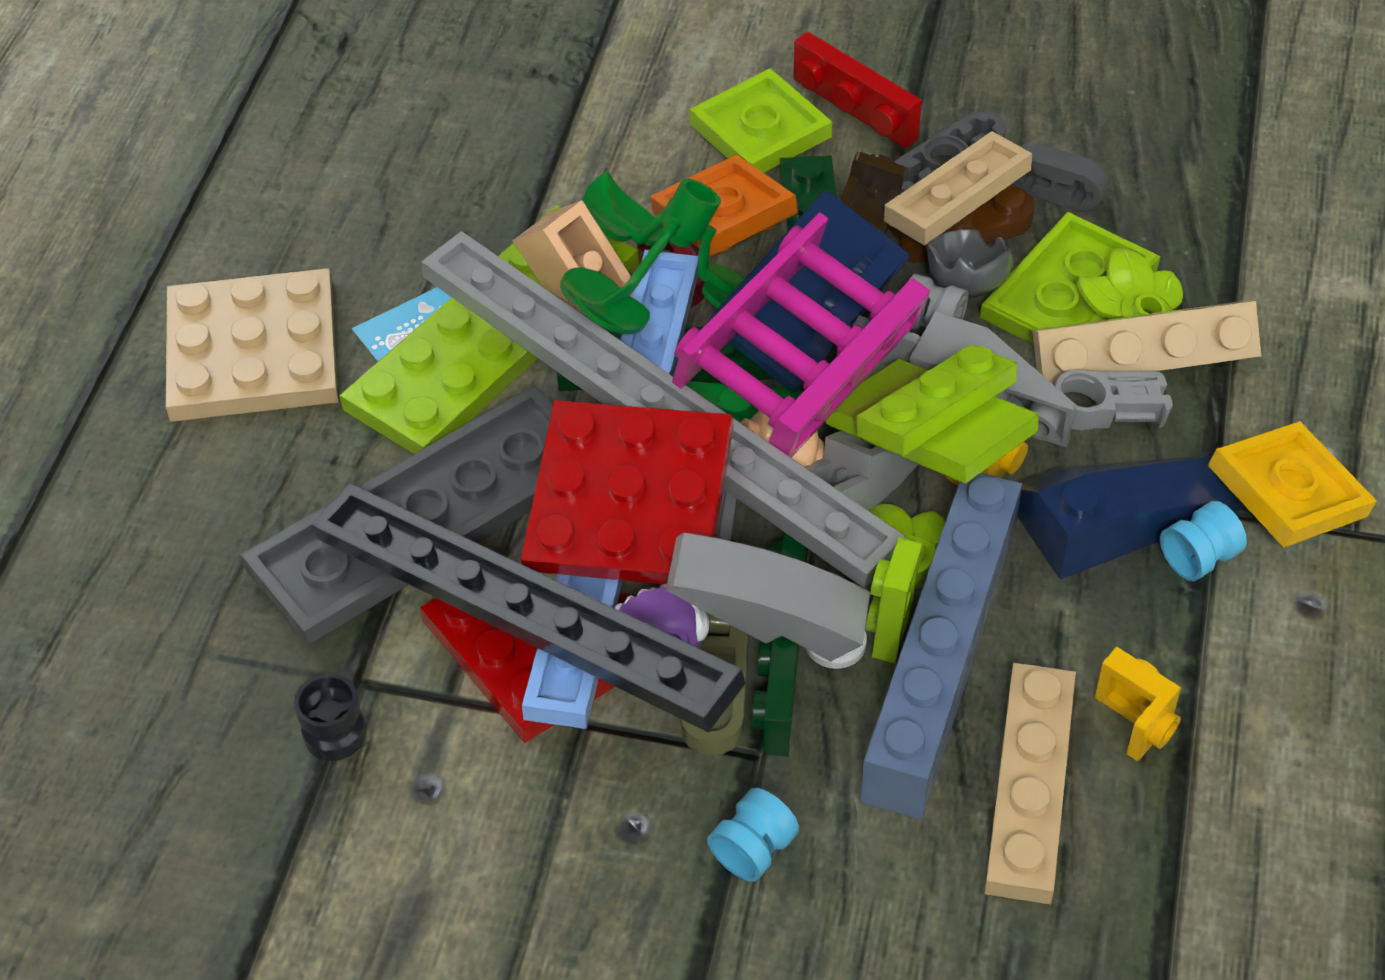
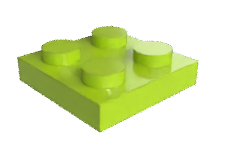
M771 68L689 109L690 125L727 159L737 154L763 173L780 165V158L795 157L832 137L833 122Z

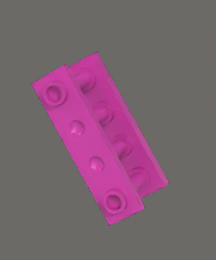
M820 212L804 228L798 225L793 227L780 244L778 254L701 330L697 327L691 328L680 340L674 352V355L679 359L672 380L673 384L682 389L701 369H704L770 418L768 425L774 428L769 443L791 458L916 325L931 291L914 278H911L896 295L890 290L884 294L819 248L829 220ZM805 265L871 312L869 316L871 321L864 329L859 325L851 328L791 285L789 281ZM772 299L838 347L836 353L839 355L830 364L825 360L818 363L754 316ZM738 333L804 381L803 389L805 391L796 400L791 396H787L784 399L719 351Z

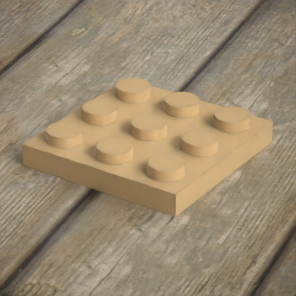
M329 268L167 286L166 410L170 422L339 402L333 286Z

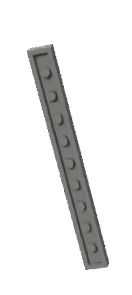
M460 231L421 261L422 273L425 279L602 404L727 414L686 385L682 389L672 383L673 376L464 232ZM732 418L734 428L724 490L865 589L873 581L879 559L891 561L898 537L905 538V536Z

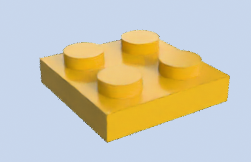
M1301 421L1218 448L1208 464L1212 471L1283 548L1368 517L1377 502Z

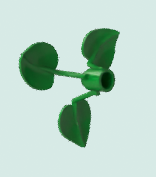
M607 171L588 186L581 200L604 235L617 241H629L632 239L636 244L652 246V248L628 282L621 288L607 276L583 267L568 270L560 281V288L570 302L578 306L587 317L599 326L615 333L634 334L645 328L650 318V312L642 303L629 295L634 292L668 242L687 248L690 247L692 242L700 240L696 275L705 282L702 287V294L717 309L745 278L727 267L708 263L711 240L717 231L709 223L721 203L719 195L713 189L699 181L683 179L666 207L654 217L640 204L626 195Z

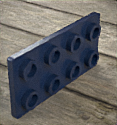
M824 191L711 315L708 322L778 254L780 244L793 227L798 225L804 228L819 212L829 218L819 248L881 292L905 265L910 256L908 252L832 193ZM805 265L789 281L791 285L850 327L854 325L858 316H862L866 311L864 307ZM772 299L754 316L818 363L824 360L836 346ZM738 333L728 342L791 392H797L804 384V381Z

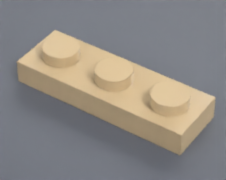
M991 131L885 204L884 222L925 246L1031 171L1032 153Z

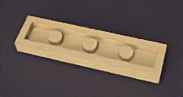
M1252 300L1032 330L1036 370L1054 386L1061 374L1074 369L1089 371H1162L1261 357L1256 301Z
M1013 663L984 894L1051 905L1055 885L1075 671Z

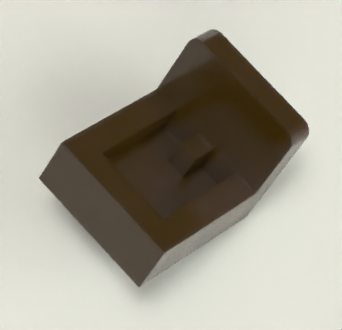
M856 152L850 175L840 200L886 235L889 224L884 222L885 204L901 194L907 168L896 164L892 159L884 155H869L863 152Z

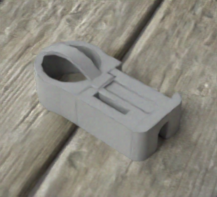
M1074 369L1061 374L1055 383V387L1063 394L1069 392L1082 393L1096 403L1088 408L1076 405L1072 429L1075 430L1110 428L1112 422H1157L1158 428H1162L1173 407L1171 396L1163 395L1167 387L1165 376L1157 371H1089Z

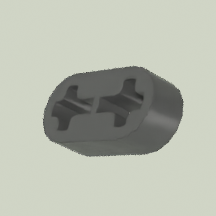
M1031 142L1020 146L1032 153L1031 167L1035 168L1034 172L1029 171L1011 185L1027 191L1032 197L1074 210L1088 211L1098 206L1109 185V175L1098 162L1039 143ZM1081 182L1085 183L1084 187L1080 186Z

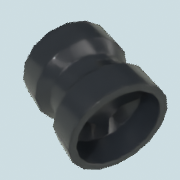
M334 673L317 675L302 684L295 695L294 708L308 751L316 758L326 761L342 760L352 756L361 748L366 738V725L360 711V700L354 684L345 676Z

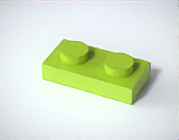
M898 537L891 561L882 558L878 561L870 595H874L865 627L866 631L875 633L872 658L896 664L911 616L923 543Z

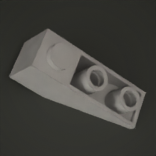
M935 311L910 356V363L930 370L970 344L987 347L993 353L1017 362V382L995 397L1039 414L1038 432L1031 437L1067 448L1070 441L1076 404L989 328Z

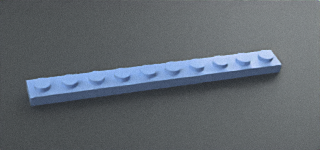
M650 250L644 251L643 259ZM661 252L634 290L632 298L642 303L649 310V321L645 328L638 333L622 334L621 341L671 376H674L678 360L674 352L684 336L698 279L696 275L698 256ZM557 574L556 581L613 608L618 603L623 580ZM537 648L522 703L523 719L587 729L599 678Z

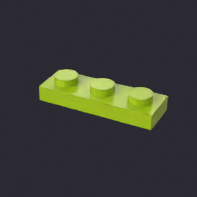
M970 344L858 414L857 436L898 455L905 456L1017 382V362L995 354L987 347Z

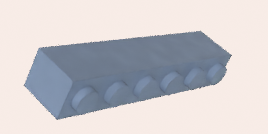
M982 473L966 484L959 482L864 759L861 803L923 820L1016 528L1022 483Z

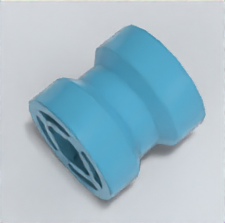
M1211 501L1194 511L1191 521L1180 520L1163 530L1160 536V545L1164 557L1171 568L1182 578L1188 581H1196L1213 571L1216 561L1226 562L1243 552L1247 545V538L1244 527L1237 515L1227 505L1219 501Z
M751 788L736 804V815L733 819L721 821L707 837V842L713 855L728 871L743 880L756 882L771 866V853L776 849L783 850L799 833V824L791 810L779 798L763 789Z

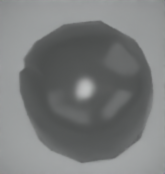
M977 229L949 231L940 234L926 244L930 272L934 283L942 288L954 285L966 289L969 292V297H979L998 289L1012 272L1014 265L1012 251L1005 246L1002 237H997L995 245L989 246L984 242Z

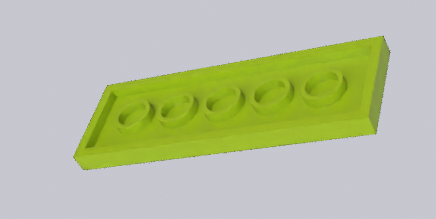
M556 205V206H555L554 208H552L548 213H550L551 211H554V210H556V209H559V208H561V207H559V206ZM605 235L630 274L639 266V250L623 241H617ZM514 243L499 255L501 259L541 285ZM451 297L340 394L343 411L415 454L469 423L538 358Z

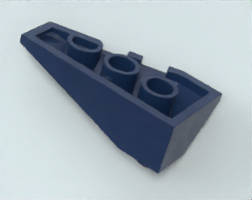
M1213 455L1054 468L1018 481L1022 483L1017 517L1059 579L1160 542L1163 530L1180 520L1191 521L1193 512L1211 501H1219L1227 505L1234 513L1246 509V506L1208 466Z

